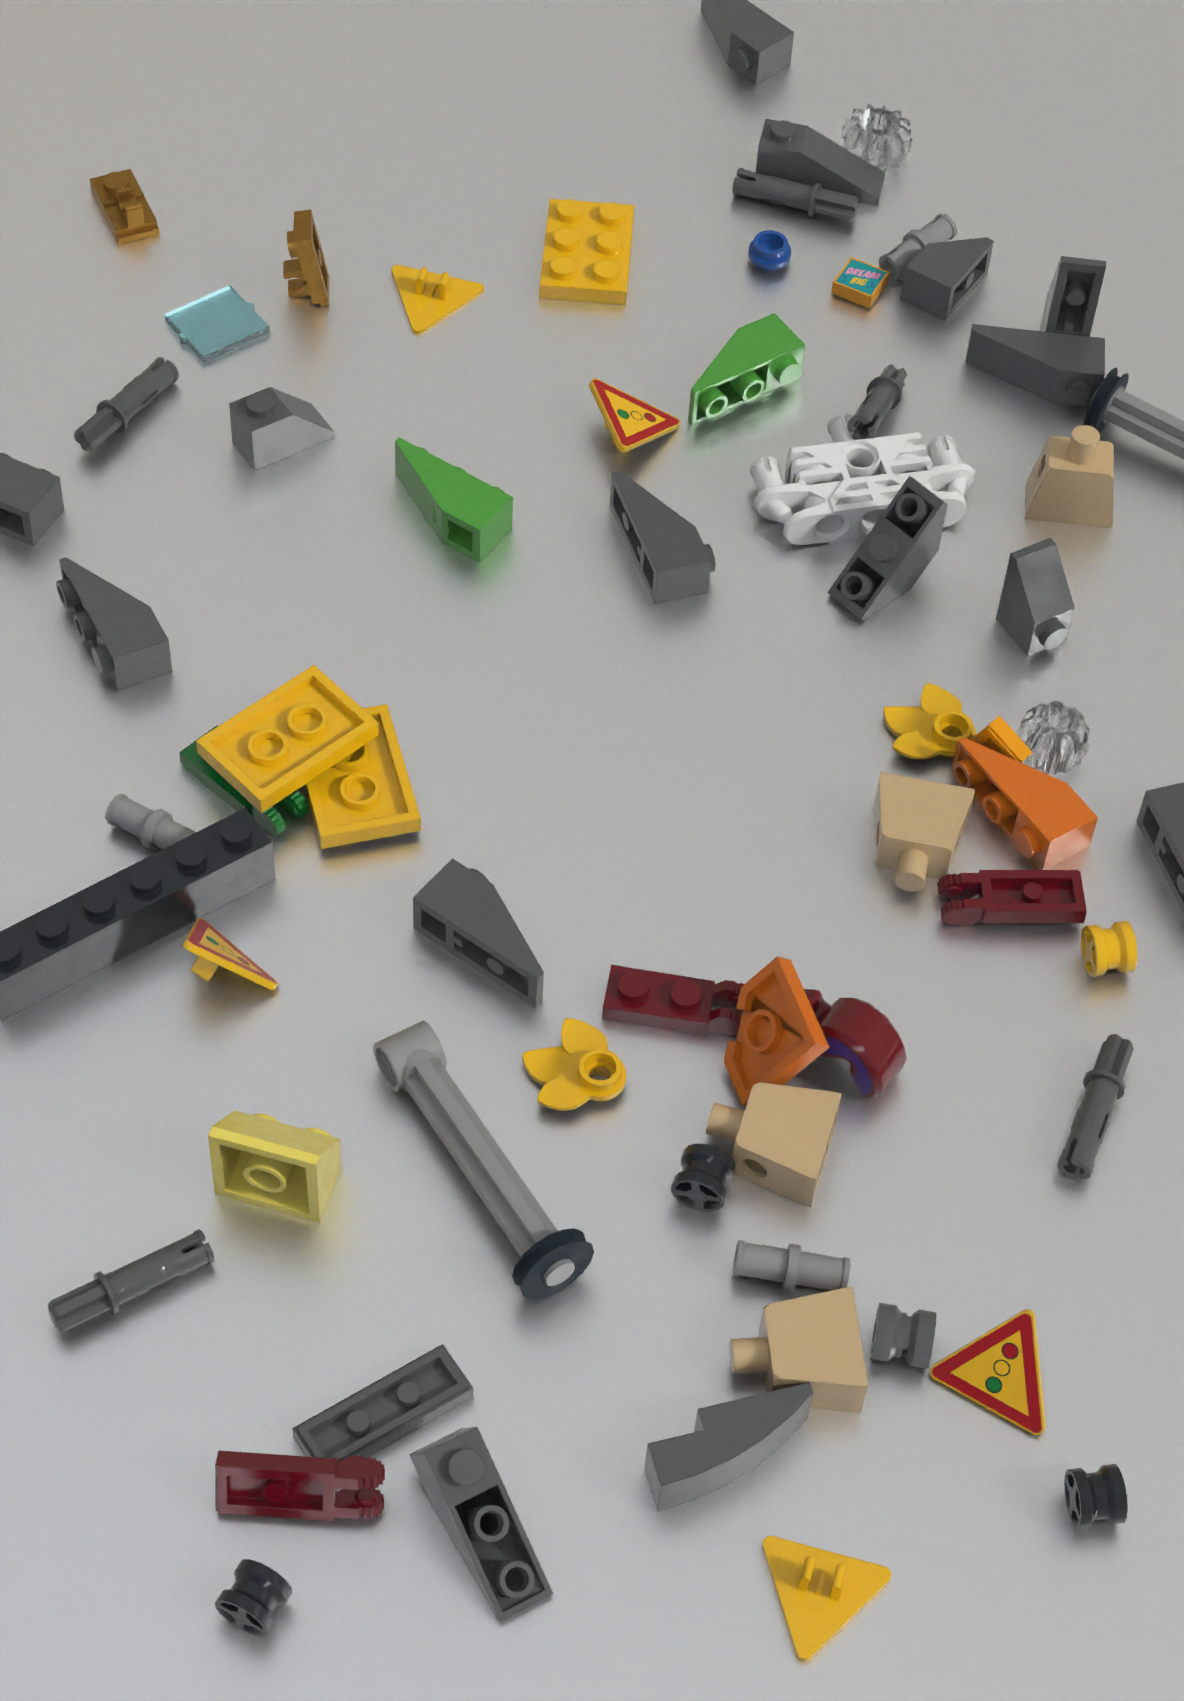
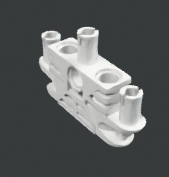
M841 414L833 417L827 425V430L831 435L833 443L792 447L788 450L785 471L787 484H784L779 463L774 457H767L770 471H767L763 457L755 460L750 466V473L758 491L753 500V508L763 518L783 523L784 537L795 545L826 542L831 544L865 539L909 476L915 478L947 503L943 528L957 523L966 512L967 504L964 495L971 487L975 477L974 468L969 464L962 463L955 440L949 435L944 436L947 449L944 448L941 436L933 438L926 447L919 432L854 440L852 435L856 430L849 433L848 429L844 426ZM845 414L846 424H848L853 415Z

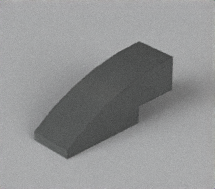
M810 1382L697 1409L694 1433L648 1443L644 1470L657 1512L694 1501L730 1484L760 1465L785 1444L808 1418L813 1395Z

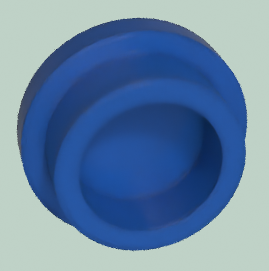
M773 230L762 231L750 243L748 257L754 265L764 270H775L789 263L791 247L788 244L787 238L782 233Z

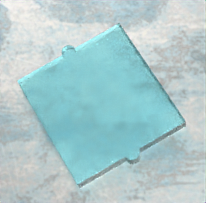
M231 285L165 314V321L179 335L180 343L182 345L187 344L203 363L270 333V326L255 312L254 304L247 303Z

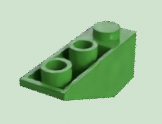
M775 313L738 328L691 388L689 424L692 426L708 418L716 417L726 410L744 402L752 401L762 394L783 385H789L796 379L801 378L805 344Z
M400 437L395 441V474L440 541L480 563L512 530L513 497L506 494L500 488L491 486L468 474L462 468L453 466L430 454L424 448L417 447Z

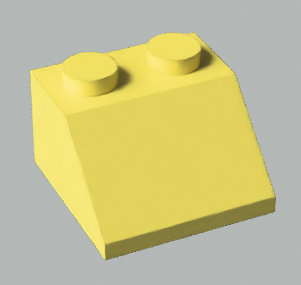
M233 1111L211 1127L208 1141L215 1194L320 1223L342 1168L339 1138L332 1137L327 1132L318 1128L302 1129L280 1123L275 1118L266 1114L257 1113L250 1115L239 1111Z

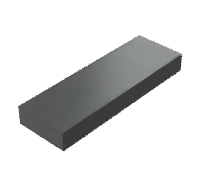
M442 1344L292 1428L293 1438L307 1457L336 1458L338 1462L351 1455L368 1458L473 1398V1387Z

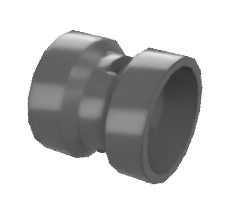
M879 1303L874 1324L870 1359L888 1362L894 1357L900 1358L905 1356L910 1366L928 1369L935 1335L936 1312L919 1309L912 1316H907V1313L901 1312L897 1305Z

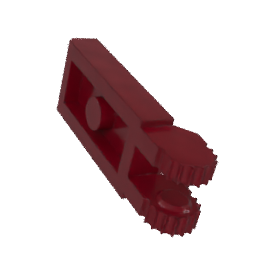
M979 870V873L943 875L942 878H939V882H937L938 894L941 895V898L944 897L945 900L951 899V901H946L945 904H942L940 908L942 921L949 926H971L981 920L982 923H1084L1087 914L1081 873L1078 870ZM976 895L979 897V899H970Z
M611 965L602 1018H605L604 1020L703 1036L711 1033L734 1037L738 1034L743 1011H738V1009L732 1010V1008H736L740 989L744 984H738L735 981L729 980L715 984V981ZM711 1006L720 1007L711 1011Z
M218 1450L215 1463V1511L222 1514L334 1521L335 1518L372 1519V1517H378V1514H382V1510H384V1494H381L380 1490L375 1489L380 1484L382 1485L383 1480H385L384 1464L382 1465L381 1461H377L376 1458H363V1456L354 1455L338 1462L336 1458Z

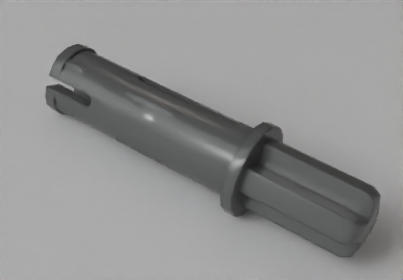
M738 168L737 177H735L733 182V195L750 197L808 211V216L814 217L817 213L852 221L858 211L859 199L856 196L823 189L821 183L811 186L752 172L744 168Z
M158 357L111 400H103L97 405V413L75 431V441L80 444L83 450L91 451L112 433H122L128 427V421L178 380L179 373L176 366L171 361L167 360L164 362V358Z
M888 365L879 377H875L869 383L867 396L847 424L849 433L856 430L852 435L854 440L874 438L889 410L894 409L899 404L902 398V389L905 386L904 380L907 376L904 368L897 370L894 365Z
M1111 1034L1107 1037V1040L1102 1044L1094 1069L1085 1074L1083 1084L1086 1090L1070 1128L1071 1131L1065 1148L1062 1150L1057 1163L1058 1169L1067 1177L1078 1179L1080 1175L1082 1179L1090 1178L1094 1161L1105 1136L1116 1099H1120L1124 1095L1126 1086L1123 1078L1134 1048L1130 1040L1123 1039L1118 1034Z
M198 1229L193 1234L105 1275L100 1271L94 1273L93 1281L49 1302L47 1305L48 1312L54 1326L60 1332H66L105 1312L115 1315L119 1312L120 1305L206 1264L213 1263L215 1261L214 1254L209 1242L206 1244L202 1243L206 1240L204 1233Z

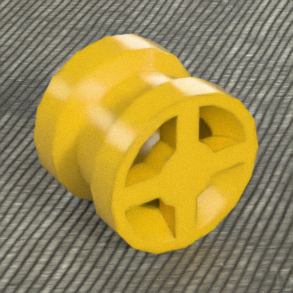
M1128 921L1114 922L1110 928L1104 929L1095 924L1083 927L1081 932V954L1089 976H1103L1109 969H1116L1120 973L1133 972L1136 969L1137 943L1132 926Z

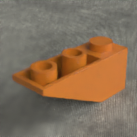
M965 737L958 740L951 769L956 782L961 787L975 789L974 797L983 806L987 817L993 823L1001 826L1014 841L1018 852L1023 857L1029 858L1039 870H1048L1090 847L1098 817L1066 782Z

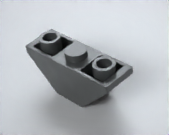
M909 476L827 593L860 620L865 621L909 591L939 550L947 503L915 478Z

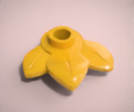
M926 683L922 690L920 707L886 706L883 709V716L888 729L898 737L893 744V750L911 759H929L939 754L954 757L958 740L963 737L971 740L976 735L971 719L962 713L961 702L950 692L930 683Z
M566 1018L564 1020L561 1032V1046L530 1050L522 1055V1061L529 1076L538 1084L543 1085L538 1094L537 1102L553 1110H573L589 1100L607 1101L613 1099L623 1091L626 1084L627 1073L625 1066L616 1054L608 1050L605 1035L597 1028L577 1019ZM600 1075L606 1077L607 1079L595 1080L592 1079V1077Z

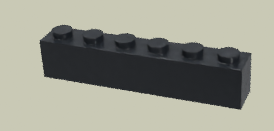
M244 808L0 931V1020L7 1019L196 921L198 917L201 918L275 880L273 842L248 810Z

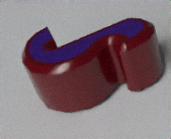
M804 989L830 1047L820 1056L841 1058L850 1063V1074L863 1098L872 1099L880 1097L903 1069L906 1062L905 1047L897 1030L883 1013L868 1002L857 998H839L830 1005L823 999L820 990Z

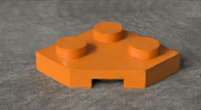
M777 956L741 987L736 1009L743 1010L736 1041L728 1040L724 1063L741 1104L746 1106L754 1084L762 1082L785 1085L830 1047L791 960Z

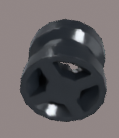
M698 1143L688 1145L683 1151L680 1162L683 1171L675 1175L671 1185V1192L674 1198L681 1204L691 1209L704 1212L717 1211L723 1207L727 1193L724 1184L732 1180L736 1164L727 1152L718 1147Z
M1116 1464L1103 1465L1097 1472L1087 1473L1082 1468L1068 1469L1066 1471L1064 1479L1066 1506L1072 1525L1076 1529L1091 1527L1095 1520L1103 1519L1110 1525L1125 1523L1128 1512L1126 1487L1122 1473Z
M242 1559L234 1571L236 1581L231 1589L223 1590L215 1601V1607L228 1622L237 1628L255 1636H266L274 1624L272 1618L274 1610L278 1606H283L292 1594V1588L279 1573L270 1567L254 1560Z

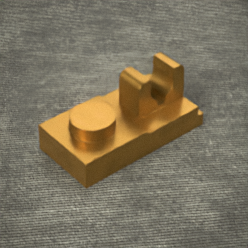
M131 169L111 172L107 175L90 179L91 193L118 245L160 235L157 220Z
M311 209L294 212L293 231H287V245L290 257H298V259L283 262L284 279H298L288 280V294L292 298L311 296L313 304L320 303L321 307L329 306V273Z

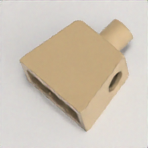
M1089 425L1075 427L1071 437L1052 436L1047 438L1026 482L1025 519L1112 528L1114 445L1109 441H1099L1100 433Z
M880 772L873 808L875 863L882 869L896 871L894 882L898 888L908 892H917L925 887L926 877L939 879L943 875H948L968 824L975 789Z
M759 1082L752 1086L745 1111L714 1102L706 1134L735 1142L732 1158L736 1164L734 1172L736 1176L801 1205L811 1207L836 1125L842 1094L833 1091Z
M853 1287L770 1303L763 1307L759 1337L730 1339L729 1355L732 1374L764 1372L767 1392L810 1382L813 1391L810 1408L843 1412L862 1411L868 1381Z

